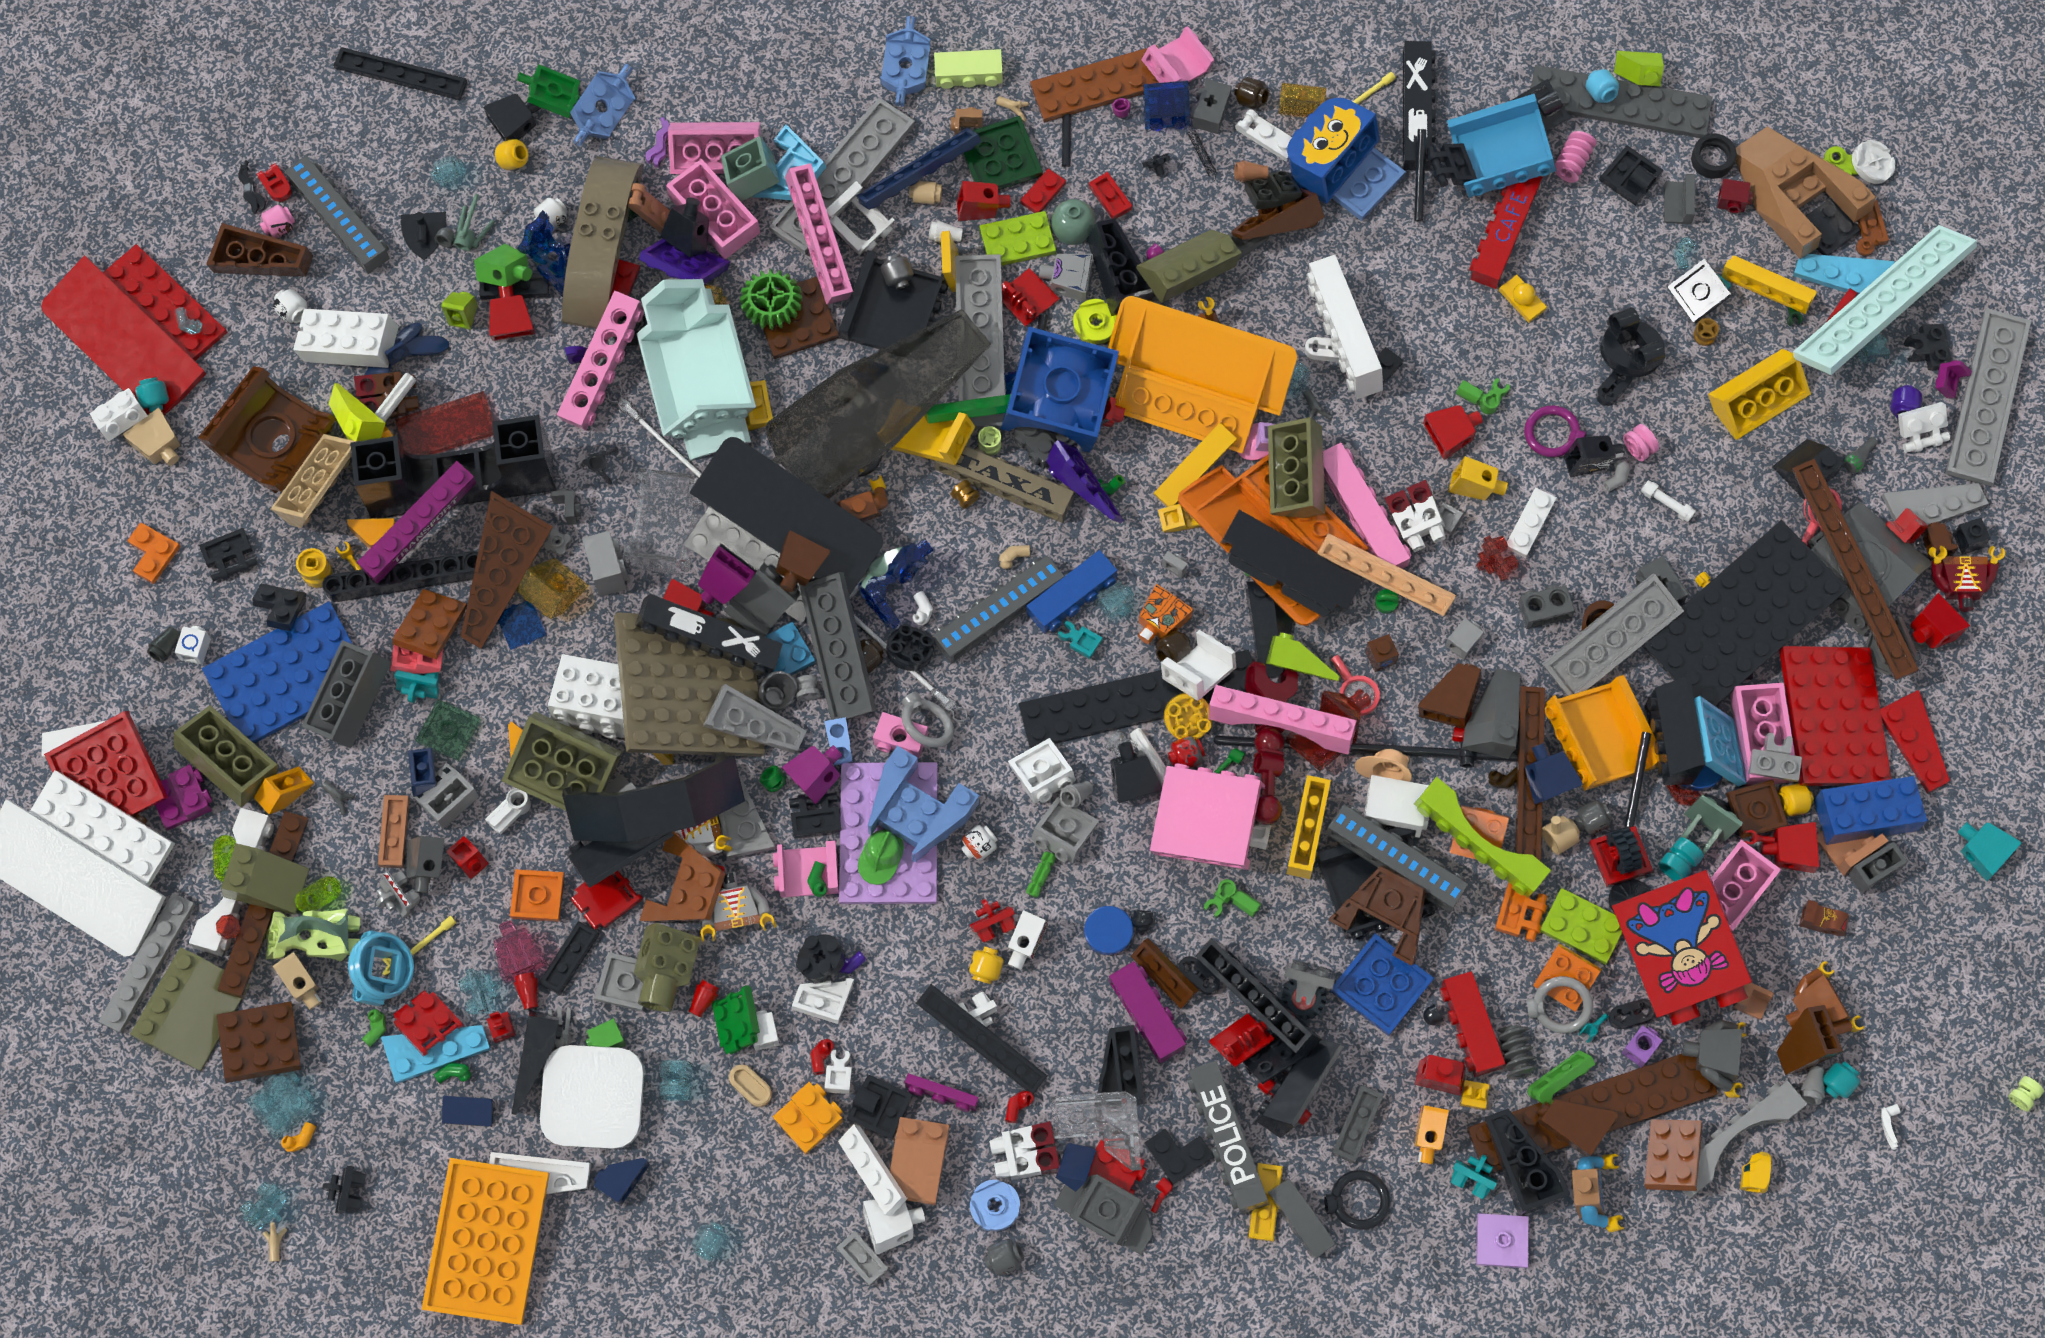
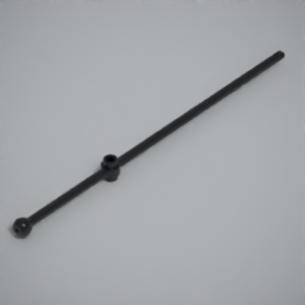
M1217 735L1213 739L1216 745L1255 747V737ZM1284 739L1283 749L1332 751L1323 748L1314 741ZM1463 741L1460 742V748L1458 749L1352 743L1349 751L1352 753L1376 754L1384 749H1394L1406 756L1458 758L1460 766L1464 768L1474 767L1475 760L1518 762V752H1512L1510 758L1506 759L1462 749Z

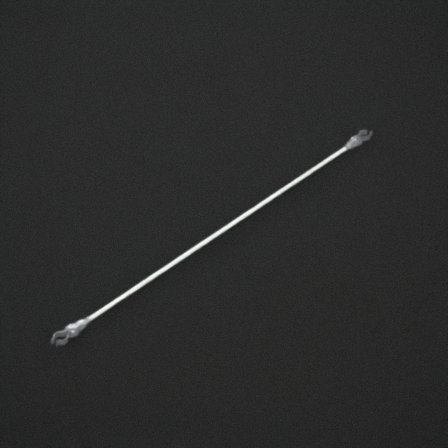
M611 389V391H612L613 393H614V392H618V393L621 394V392H620L619 390H617V389H613V390H612V389ZM622 395L619 403L609 399L610 403L617 404L623 414L628 415L632 420L643 425L692 472L700 477L701 473L643 420L628 399H622ZM854 615L855 622L886 650V643ZM909 671L931 691L930 693L946 712L953 713V719L956 722L964 723V720L954 718L953 710L955 708L956 710L965 711L966 719L970 720L967 717V711L962 707L957 708L956 702L951 697L932 687L916 671Z

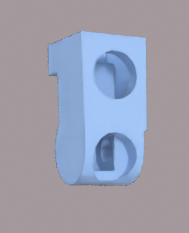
M846 717L824 721L829 746L834 745L843 755L834 765L853 762Z

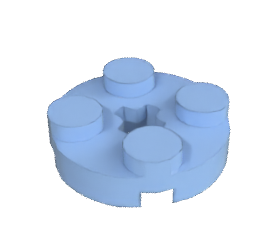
M988 1180L981 1183L975 1189L970 1201V1212L974 1221L986 1231L1005 1230L1019 1216V1196L1016 1190L1008 1183L1000 1182V1180ZM992 1199H995L996 1202L1001 1201L1000 1211L995 1212L988 1209Z

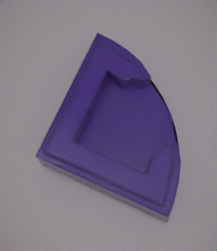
M583 346L564 348L569 364L581 362L587 351V348Z

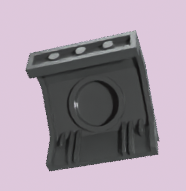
M1860 501L1846 512L1843 517L1889 608L1914 581L1916 583L1932 564L1910 543L1902 541L1885 525L1886 523ZM1823 536L1811 550L1848 588L1829 608L1860 635L1864 636L1870 628Z

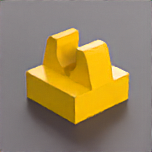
M1464 1080L1460 1106L1485 1110L1489 1084Z

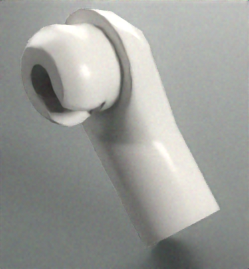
M920 591L913 596L919 606L917 613L913 615V621L918 625H925L929 622L933 607L924 591Z

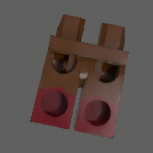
M399 371L354 376L356 397L375 413L404 374ZM415 382V384L411 387V389H412V388H417L416 382ZM405 395L389 418L407 416L408 412L420 409L418 396L406 397Z

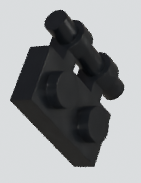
M1464 143L1443 144L1440 151H1436L1434 146L1427 148V159L1429 164L1433 166V175L1435 180L1439 182L1440 187H1445L1449 184L1447 178H1451L1453 185H1464L1465 182L1477 179ZM1441 162H1445L1446 167H1442Z
M244 528L199 545L207 567L211 568L217 565L218 570L210 573L213 582L220 579L224 581L229 579L230 575L240 571L243 573L247 572L251 567L258 565L255 556L248 559L244 556V554L253 551ZM237 557V563L225 566L224 562Z
M826 792L816 804L805 794L798 795V798L789 799L790 808H800V812L790 813L794 839L837 833L842 830L839 807H829V803L838 802L837 792ZM821 804V809L807 810V806Z

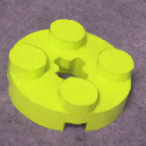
M1087 300L1079 306V309L1073 316L1074 331L1084 342L1103 344L1111 339L1117 315L1111 316L1108 305L1104 300ZM1094 317H1097L1099 321L1102 320V323L1098 326L1091 324Z

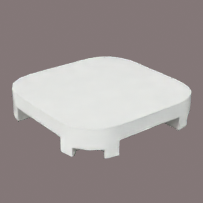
M568 1045L554 1050L546 1060L543 1073L540 1125L545 1137L552 1143L574 1147L619 1149L631 1144L640 1134L642 1127L644 1075L646 1074L645 1066L640 1058L630 1050L613 1047Z

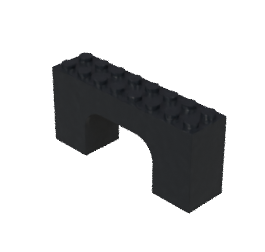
M540 415L492 421L493 443L483 447L431 455L408 453L404 450L398 436L351 442L354 486L371 518L406 513L456 461L474 476L477 483L455 506L489 501L491 491L503 498L557 491L552 448Z

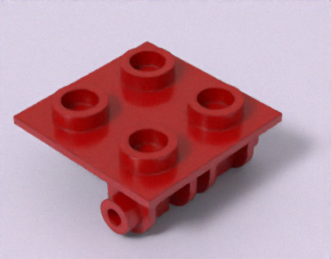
M1030 268L1012 282L1005 281L1002 283V303L1025 327L1060 300Z
M1247 1013L1210 1039L1209 1043L1229 1063L1237 1067L1275 1039L1266 1031L1268 1028L1263 1021L1258 1023Z

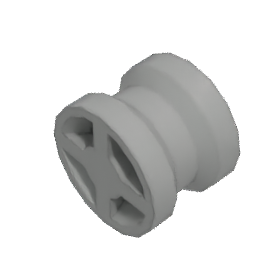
M804 675L796 678L798 686L797 700L808 701L820 697V691L816 687L818 683L817 676Z

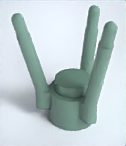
M479 194L474 195L466 221L467 207H462L457 233L454 238L453 244L465 251H470L472 247L477 249L479 242L495 223L494 220H491L476 239L474 237L475 232L468 229Z

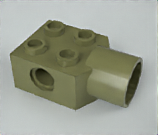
M659 923L645 927L634 969V974L643 983L638 1000L639 1005L655 1011H672L677 988L688 985L690 982L701 937Z

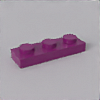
M909 1073L904 1082L905 1087L909 1088V1093L917 1096H922L923 1093L930 1095L933 1101L940 1104H946V1101L956 1104L955 1108L964 1112H969L970 1109L976 1111L979 1103L977 1096Z

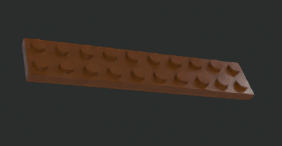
M1679 1054L1554 1097L1552 1100L1556 1099L1615 1111L1619 1115L1607 1131V1133L1714 1097L1718 1093L1715 1085L1703 1077L1700 1071L1696 1070V1057ZM1539 1102L1511 1112L1527 1130L1528 1135L1542 1148L1545 1155L1570 1146L1537 1122L1540 1117L1537 1112L1543 1105ZM1486 1122L1467 1127L1478 1160H1480L1482 1154L1487 1156L1484 1163L1493 1167L1490 1174L1502 1170Z

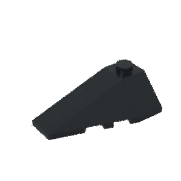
M1250 581L1246 584L1245 593L1257 662L1265 664L1269 678H1276L1285 669L1266 664L1273 636H1279L1280 633L1291 635L1293 619L1255 581Z
M529 1010L511 1114L517 1115L551 1053L555 1040L561 1039L563 1025L558 1024V1017Z
M1509 1109L1484 1118L1510 1196L1519 1216L1542 1209L1570 1196L1561 1171L1544 1154L1542 1148L1528 1135L1527 1130Z

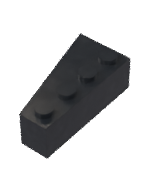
M1113 218L1097 222L1087 237L1091 254H1093V260L1111 316L1118 314L1122 300L1128 296L1152 301L1155 294L1136 268L1137 265L1141 264V261L1117 220Z

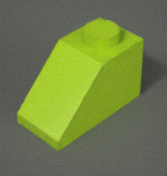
M1617 51L1614 73L1637 85L1661 86L1664 69L1662 53Z
M452 292L441 305L448 325L471 330L478 307L475 296L468 292Z

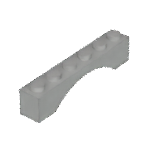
M1788 1080L1782 1085L1777 1082L1766 1091L1769 1096L1764 1100L1758 1097L1749 1104L1750 1111L1745 1115L1739 1112L1729 1121L1732 1125L1726 1130L1721 1127L1710 1136L1713 1139L1707 1145L1703 1142L1701 1143L1697 1191H1683L1689 1199L1713 1180L1720 1154L1728 1142L1735 1136L1758 1125L1784 1124L1807 1105Z

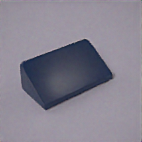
M432 748L408 750L413 797L436 786Z
M443 1096L442 1124L492 1127L495 1102L493 1099Z
M1068 1143L1055 1178L1076 1192L1087 1180L1096 1149Z

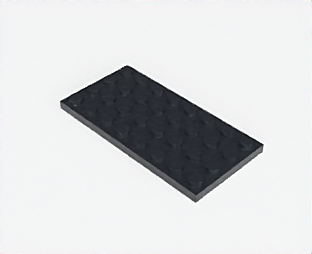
M1781 519L1681 608L1684 612L1644 643L1642 647L1673 680L1690 676L1694 698L1701 696L1716 706L1734 690L1735 686H1739L1846 592L1848 588Z

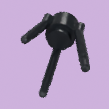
M613 447L606 451L603 450L600 454H591L588 459H584L581 462V466L587 465L591 471L599 473L611 485L612 481L604 471L607 467L606 456L618 451V447Z

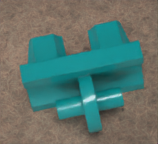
M396 670L394 675L396 678V690L401 691V694L408 695V702L415 703L417 697L438 698L439 672L425 673L422 676Z
M1482 1154L1480 1160L1473 1156L1469 1157L1467 1162L1476 1166V1168L1459 1160H1456L1453 1166L1454 1172L1451 1183L1463 1188L1468 1177L1477 1181L1472 1194L1481 1199H1484L1491 1189L1494 1190L1498 1180L1480 1171L1483 1170L1490 1174L1493 1169L1492 1166L1484 1163L1487 1158L1484 1154Z

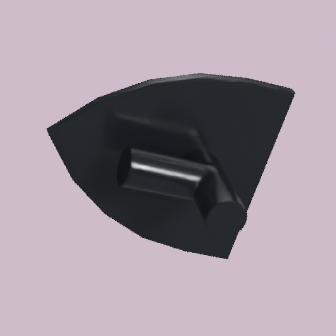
M417 212L415 214L401 215L402 235L406 244L414 254L425 260L439 246L435 241V235L441 228L446 227V212Z

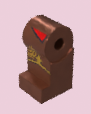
M1808 900L1803 906L1799 926L1825 934L1845 936L1849 915L1843 911L1818 905V902Z

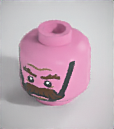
M276 205L261 214L263 222L259 225L265 235L271 234L274 238H280L293 230L295 220L287 207L283 208L280 205Z

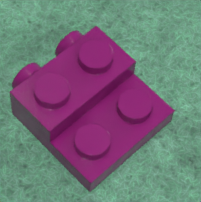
M191 764L168 774L169 778L161 781L168 798L155 804L167 831L212 811L209 804L213 802L209 791L207 789L203 790L201 782L204 781L203 776Z

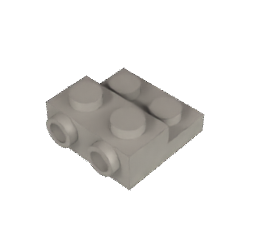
M1057 797L1034 828L1031 840L1034 841L1037 848L1041 850L1047 848L1054 852L1058 860L1073 863L1084 848L1087 839L1097 827L1099 820L1078 808L1065 807L1061 803L1060 798Z

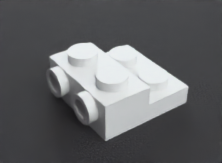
M129 388L119 392L114 398L105 404L99 405L90 413L93 421L108 442L148 416Z
M1050 738L1008 761L1011 769L1021 781L1023 789L1034 804L1039 801L1041 803L1047 802L1053 793L1062 790L1066 785H1072L1076 781L1072 768Z

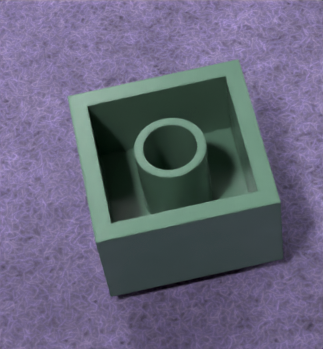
M761 136L721 155L727 186L740 202L779 183L773 153Z

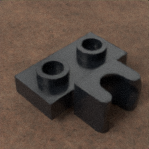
M1944 324L1922 325L1919 328L1918 334H1911L1904 341V346L1915 349L1913 355L1909 356L1907 360L1909 362L1926 360L1928 370H1939L1941 363L1952 361Z

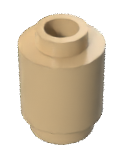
M919 180L916 184L910 186L909 198H913V203L935 205V202L941 203L942 185L937 184V182Z

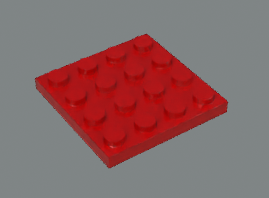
M129 711L119 713L44 754L52 773L54 770L61 772L130 816H135L168 798Z

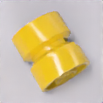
M310 548L298 555L296 567L305 583L314 588L322 587L323 580L333 574V569L324 553L318 549Z

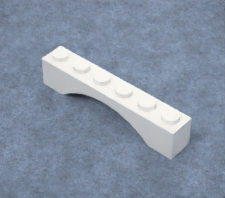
M240 808L232 829L236 843L265 851L264 844L266 839L270 838L273 834V821L268 815ZM223 897L216 907L197 920L189 944L194 949L222 957L223 952L227 951L230 947L231 937L229 936L232 928H236L239 923L240 915L238 913L240 907L246 903Z

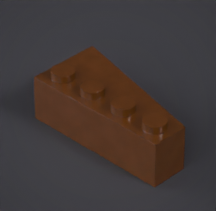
M221 223L206 265L213 273L306 277L313 254L306 246Z

